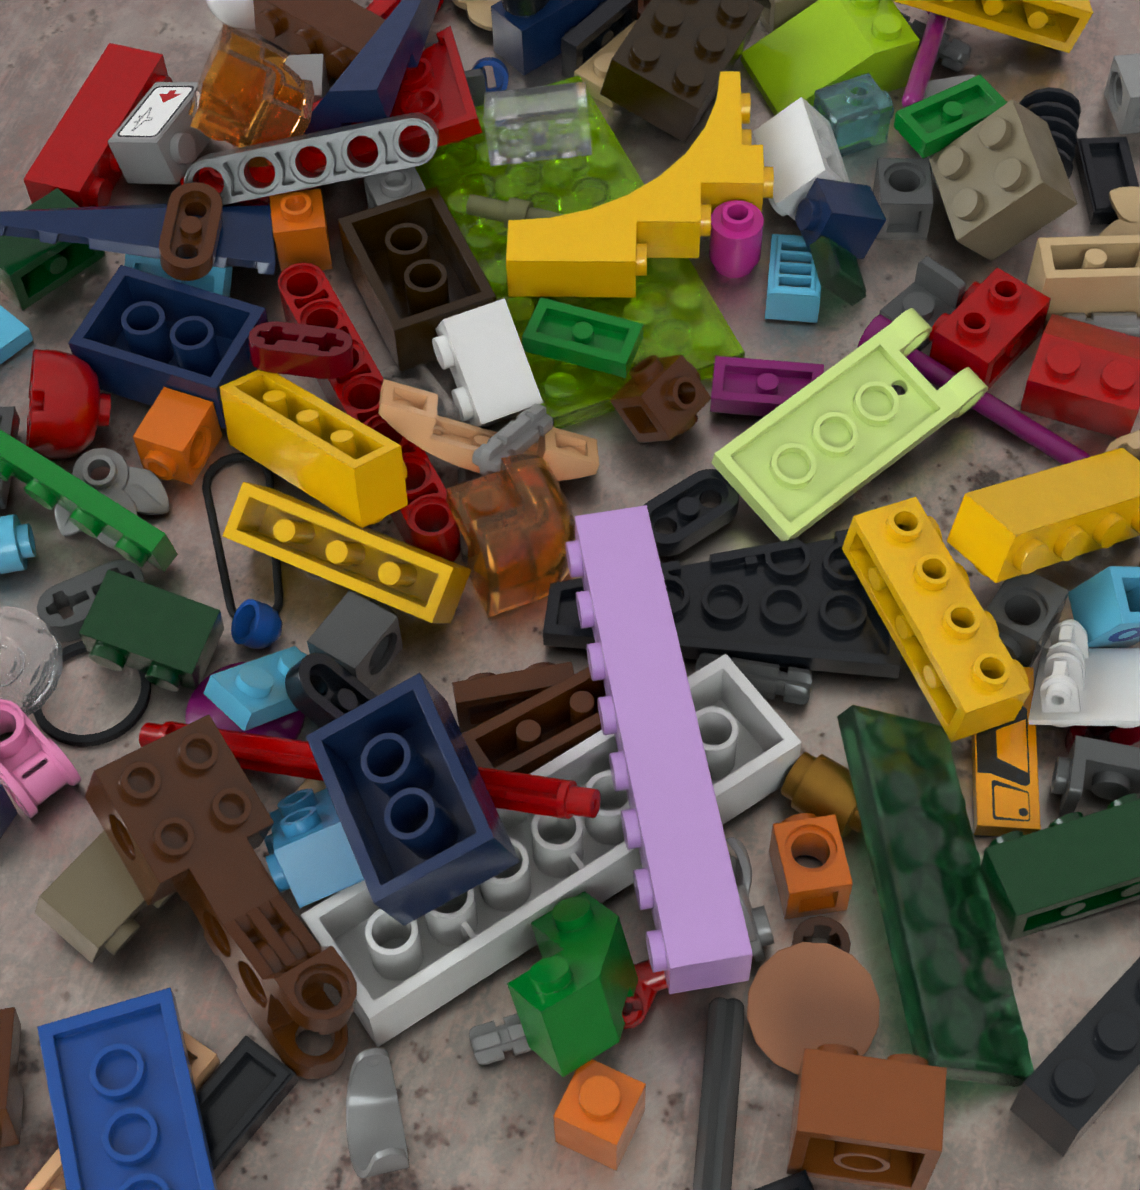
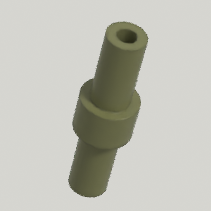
M470 194L466 206V213L468 215L504 222V227L507 229L508 220L551 218L564 215L534 208L532 201L513 197L507 202Z

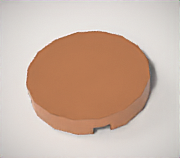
M801 942L778 950L758 969L748 991L747 1019L756 1044L774 1064L799 1075L804 1048L817 1050L819 1046L824 1044H841L856 1049L859 1056L864 1055L868 1051L879 1027L880 999L871 975L852 954L829 943Z

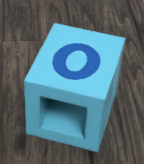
M1109 566L1069 591L1068 596L1073 618L1085 628L1089 648H1129L1140 642V567Z

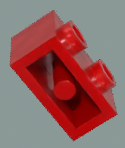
M997 267L982 283L976 281L970 285L963 295L960 305L950 315L943 313L936 320L928 336V340L932 342L929 357L956 373L970 367L988 386L989 390L1042 334L1051 298Z

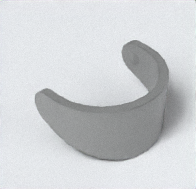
M370 1048L356 1056L347 1087V1142L354 1171L360 1178L410 1168L392 1066L388 1051L382 1048Z

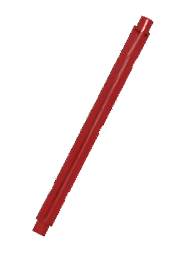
M167 721L164 724L145 723L139 733V744L143 747L188 724ZM218 728L242 769L324 781L307 741ZM477 767L495 808L561 819H571L573 815L595 818L599 812L601 795L598 789L577 786V783L573 780Z

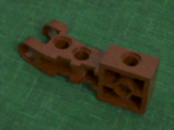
M208 714L94 770L85 798L148 906L175 891L179 893L183 902L187 900L205 931L203 936L216 957L220 956L238 987L236 992L245 1008L282 1062L294 1071L297 1076L305 1079H321L332 1075L341 1067L346 1056L348 1045V1027L346 1024L349 1022L355 1007L357 995L356 980L333 946L320 947L281 896L255 853L254 849L262 844L274 821L210 715ZM324 983L332 985L338 990L341 1000L336 1006L324 992ZM308 1029L313 1032H319V1035L329 1034L333 1041V1046L328 1052L314 1056L301 1051L295 1040L302 1031Z

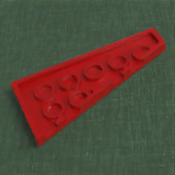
M451 25L436 33L438 42L423 50L418 67L406 68L390 117L408 113H422L429 116L436 123L439 130V143L437 147L449 143H457L468 137L483 133ZM322 99L302 109L305 118L284 130L279 124H276L262 132L265 140L261 143L299 136L298 129ZM408 126L401 132L402 144L409 151L421 152L430 145L428 133L422 127ZM358 136L351 140L350 151L358 161L371 162L378 157L377 145L371 138ZM307 146L301 149L299 154L300 162L307 171L319 173L326 169L327 160L320 149L314 146ZM254 157L250 160L249 171L255 180L262 183H269L274 180L275 168L268 159ZM211 167L200 169L199 182L213 187L218 193L221 192L224 187L222 175ZM184 177L180 180L181 185L184 184ZM319 186L311 187V188H306V189H301V190H296V191H304V190H307V189H314V188H317V187H319ZM269 196L261 197V198H256V199H251V200H258V199H260L261 201H263V202H265V203H267V204L270 203Z

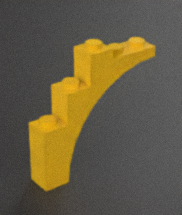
M720 71L717 100L705 128L688 151L657 178L628 195L588 210L551 218L508 220L506 249L508 297L636 298V276H647V258H699L700 237H710L711 215L717 206L727 201L741 200L752 203L762 212L763 198H773L774 169L773 167L764 166L763 145H752L751 129H742V124L750 123L751 98L750 93H741L740 71Z

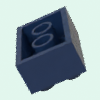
M120 265L68 344L72 354L87 362L97 374L100 390L151 406L163 387L212 401L220 428L226 429L219 387L258 370L253 366L250 359L248 337L249 332L255 326L268 322L266 309Z
M420 672L306 736L373 903L403 926L520 862L448 702Z

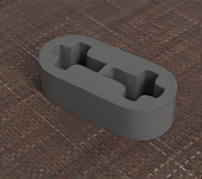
M115 560L47 589L39 598L37 604L38 616L45 631L51 638L60 642H71L81 639L79 631L108 569L146 583L142 570L137 564L128 560ZM70 606L74 615L63 619L59 610Z

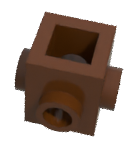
M651 355L638 362L630 370L629 375L631 379L610 399V402L637 441L645 443L672 440L675 436L689 430L698 421L697 413L710 401L711 396L701 383L697 369L686 361L683 355L658 358L657 355Z

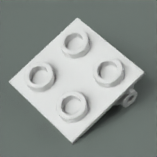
M1066 619L1056 624L1051 630V647L1042 648L1028 719L1029 725H1053L1062 728L1074 725L1116 726L1119 728L1140 726V648H1089L1087 632L1078 621Z

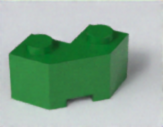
M585 891L575 897L562 900L555 905L553 910L531 922L542 959L536 962L530 970L507 983L529 1047L562 1077H565L620 1042L625 1026L622 1011L626 997L634 996L638 983V976L619 916Z

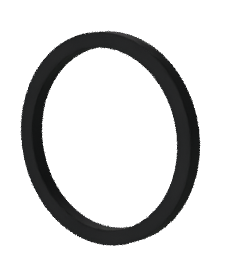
M83 641L64 647L41 666L31 686L30 704L37 723L51 738L71 746L88 747L117 739L140 720L150 700L151 682L145 678V672L138 670L141 679L138 701L129 715L110 729L95 734L77 735L54 727L45 718L41 709V694L44 684L50 674L61 663L75 655L88 652Z

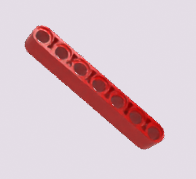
M297 263L285 268L279 275L277 283L286 322L340 329L348 333L353 341V369L348 374L335 379L316 378L330 405L401 445L402 458L407 468L405 483L408 505L391 513L390 516L404 542L449 561H455L461 550L456 506L425 451L403 437L378 414L380 392L384 378L324 272L318 266L311 263Z

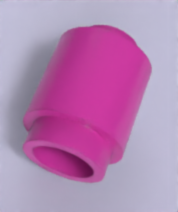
M741 200L727 201L717 206L712 212L709 258L715 269L725 277H744L752 272L760 260L764 218L759 208L752 203Z

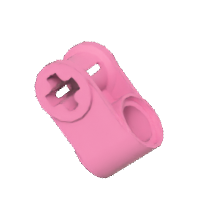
M0 699V735L14 732L10 738L0 742V783L24 814L32 818L38 814L37 806L66 784L75 786L81 781V777L63 751L54 741L43 735L18 705L12 701Z

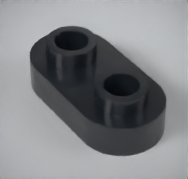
M700 470L644 504L647 505L658 555H677L734 519L738 512L739 494L718 470ZM711 502L717 504L718 506L714 508H708L703 506L702 504ZM661 530H669V531H672L673 533H671V534H662V533H659V531H661Z
M312 653L305 656L289 669L285 678L286 691L293 705L320 728L377 696L334 659L321 653Z

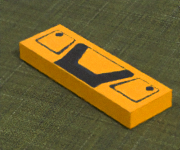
M1023 667L1028 677L1031 692L1016 719L971 735L974 835L999 837L1012 831H1022L1027 835L1041 830L1036 725H1029L1028 722L1034 693L1033 667Z

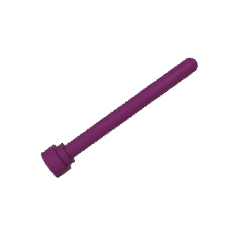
M927 11L929 14L928 21L902 97V106L904 108L923 100L947 22L952 18Z
M882 314L876 316L862 334L858 347L893 321ZM918 349L906 356L913 363L914 367L931 384L938 388H941L957 374ZM988 392L972 407L973 410L1063 465L1091 457L1085 451Z

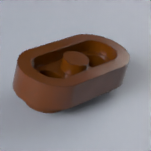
M198 182L186 183L177 187L169 197L159 240V256L163 270L175 279L182 281L200 279L207 275L214 265L223 222V204L220 194L213 187ZM194 215L202 216V218H197Z

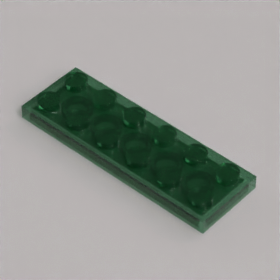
M852 705L839 714L837 719L913 1053L925 1058L931 1066L947 1068L946 1079L1019 1087L1034 1072L1028 1049V1040L1023 1030L1012 987L1011 975L1007 968L997 930L995 913L992 909L984 880L980 856L976 849L965 798L957 776L950 741L940 725Z

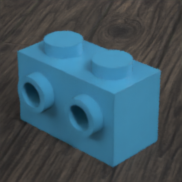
M327 788L317 793H314L313 789H303L294 792L278 803L279 809L270 812L274 824L271 828L272 834L264 839L269 853L268 856H265L266 862L279 892L291 889L299 908L364 881Z

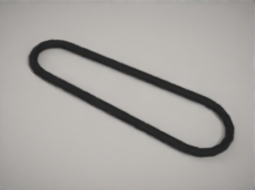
M232 453L220 457L209 466L203 476L202 484L225 604L231 618L235 615L236 607L210 488L211 479L215 472L225 464L234 461H248L256 464L263 470L266 486L275 489L272 471L244 453ZM272 557L275 595L272 608L279 613L283 605L281 562Z

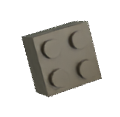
M1013 99L929 159L956 241L991 261L1078 204L1048 123Z

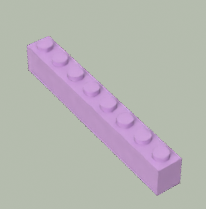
M647 505L575 516V541L565 542L568 568L571 578L582 577L584 591L576 592L580 626L582 629L592 627L595 643L586 645L592 681L603 680L606 696L598 698V711L603 735L614 734L618 752L609 753L613 786L615 792L626 790L630 809L621 810L625 844L627 850L638 848L641 858L642 869L633 870L637 902L640 910L651 908L655 930L646 931L647 950L652 972L664 971L669 994L749 981L753 957L752 948Z

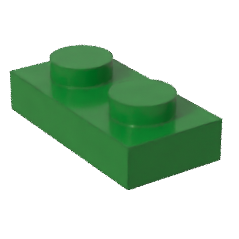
M978 75L896 111L893 127L922 158H926L941 151L1008 102L981 75Z
M540 297L522 335V346L524 351L626 378L643 339V323Z

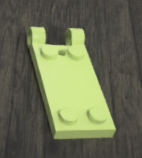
M914 308L903 312L883 330L714 453L712 465L780 541L797 538L952 418H958L966 413L987 392L988 386L970 367L961 370L945 385L936 390L906 358L927 339L932 331V327ZM892 386H901L905 390V394L898 395Z

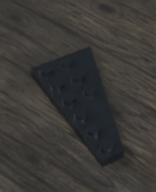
M848 529L835 531L834 538L803 543L797 538L710 554L709 561L680 566L679 560L660 563L683 658L698 659L701 653L727 654L731 660L732 657L778 664L783 668H789L790 666L816 671L898 678L901 668V653L842 550ZM582 578L550 583L543 628V645L587 649V644L595 643L592 627L582 629L580 626L576 592L584 591Z

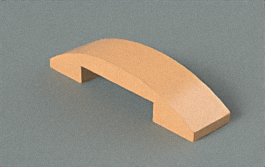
M383 380L378 414L392 428L407 440L437 458L458 467L480 473L479 467L472 462L473 453L482 444H487L488 439L495 435L496 431L437 415L438 394L390 380ZM552 427L543 437L540 436L538 443H534L517 459H512L510 465L501 472H496L493 477L518 481L546 482L578 479L595 475L599 467L597 439Z

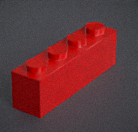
M113 43L108 44L23 179L32 204L58 188L79 207L108 206L112 191L123 174L108 144V140L155 82H173L171 77L168 76L163 54Z

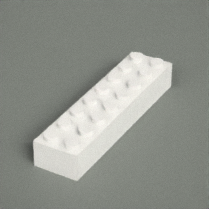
M727 654L722 655L687 677L722 825L783 786L788 773L800 757L802 744L799 738ZM602 730L531 773V775L573 780L577 783V786L598 789L601 795L599 812L595 818L573 815L571 819H561L496 808L520 860L518 864L405 926L373 903L365 881L335 893L301 914L304 926L320 947L333 946L351 970L357 983L354 1013L377 1047L536 946L537 941L531 922L553 910L555 905L562 900L575 897L585 891L602 903L634 882L633 870L642 869L639 849L627 850L625 844L621 810L630 809L626 790L615 792L613 786L609 753L618 752L614 734L603 735Z

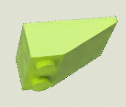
M818 0L743 51L740 61L774 116L800 97L805 99L818 112H822L906 87L920 40L892 0Z

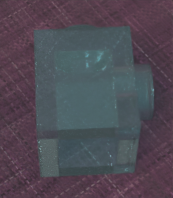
M869 73L815 90L814 108L830 121L841 157L887 142L890 119L894 115L893 102L888 92L881 90Z

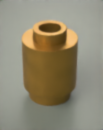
M804 752L791 768L781 789V794L792 800L791 808L800 813H812L817 817L835 814L842 838L846 837L852 829L862 833L871 821L879 804L877 799L871 797L875 786L874 783L824 754L816 758L808 752Z

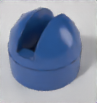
M485 57L473 65L471 70H483L487 100L496 99L506 91L509 73L502 61L494 57ZM484 66L493 67L496 87L488 88L487 74Z
M248 599L235 612L231 625V635L237 644L252 649H265L279 639L282 633L283 622L278 611L270 605L254 599Z

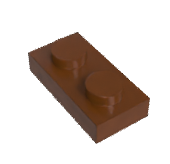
M572 661L559 664L540 662L529 666L525 670L497 675L488 672L478 673L466 680L452 682L456 715L461 733L471 730L574 675Z

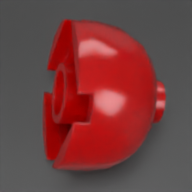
M34 349L28 398L30 400L29 415H27L26 446L48 460L69 459L83 453L93 443L98 426H109L111 394L100 393L97 374L87 362L74 354L58 350Z

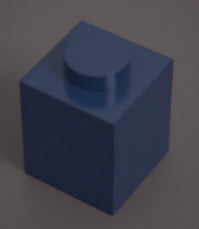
M816 178L806 198L798 205L795 221L810 253L864 259L886 222V218L869 185Z

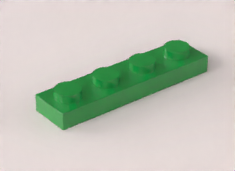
M0 429V479L7 482L11 476H14L26 484L24 491L42 506L50 510L56 504L72 513L68 518L75 526L93 538H97L101 532L117 542L114 546L115 550L128 561L137 564L138 567L142 568L146 562H149L161 571H166L178 554L164 532Z

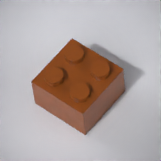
M824 1044L819 1046L817 1050L804 1048L794 1093L786 1174L793 1175L806 1170L808 1176L813 1178L895 1190H925L942 1153L947 1068L931 1066L925 1058L912 1054H893L888 1056L887 1059L859 1056L856 1049L841 1044Z

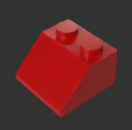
M1052 314L1043 332L1033 361L1020 410L1115 438L1131 433L1140 408V338Z

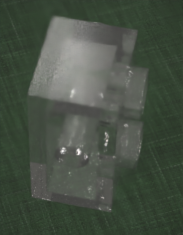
M586 81L484 93L483 119L490 166L593 155Z

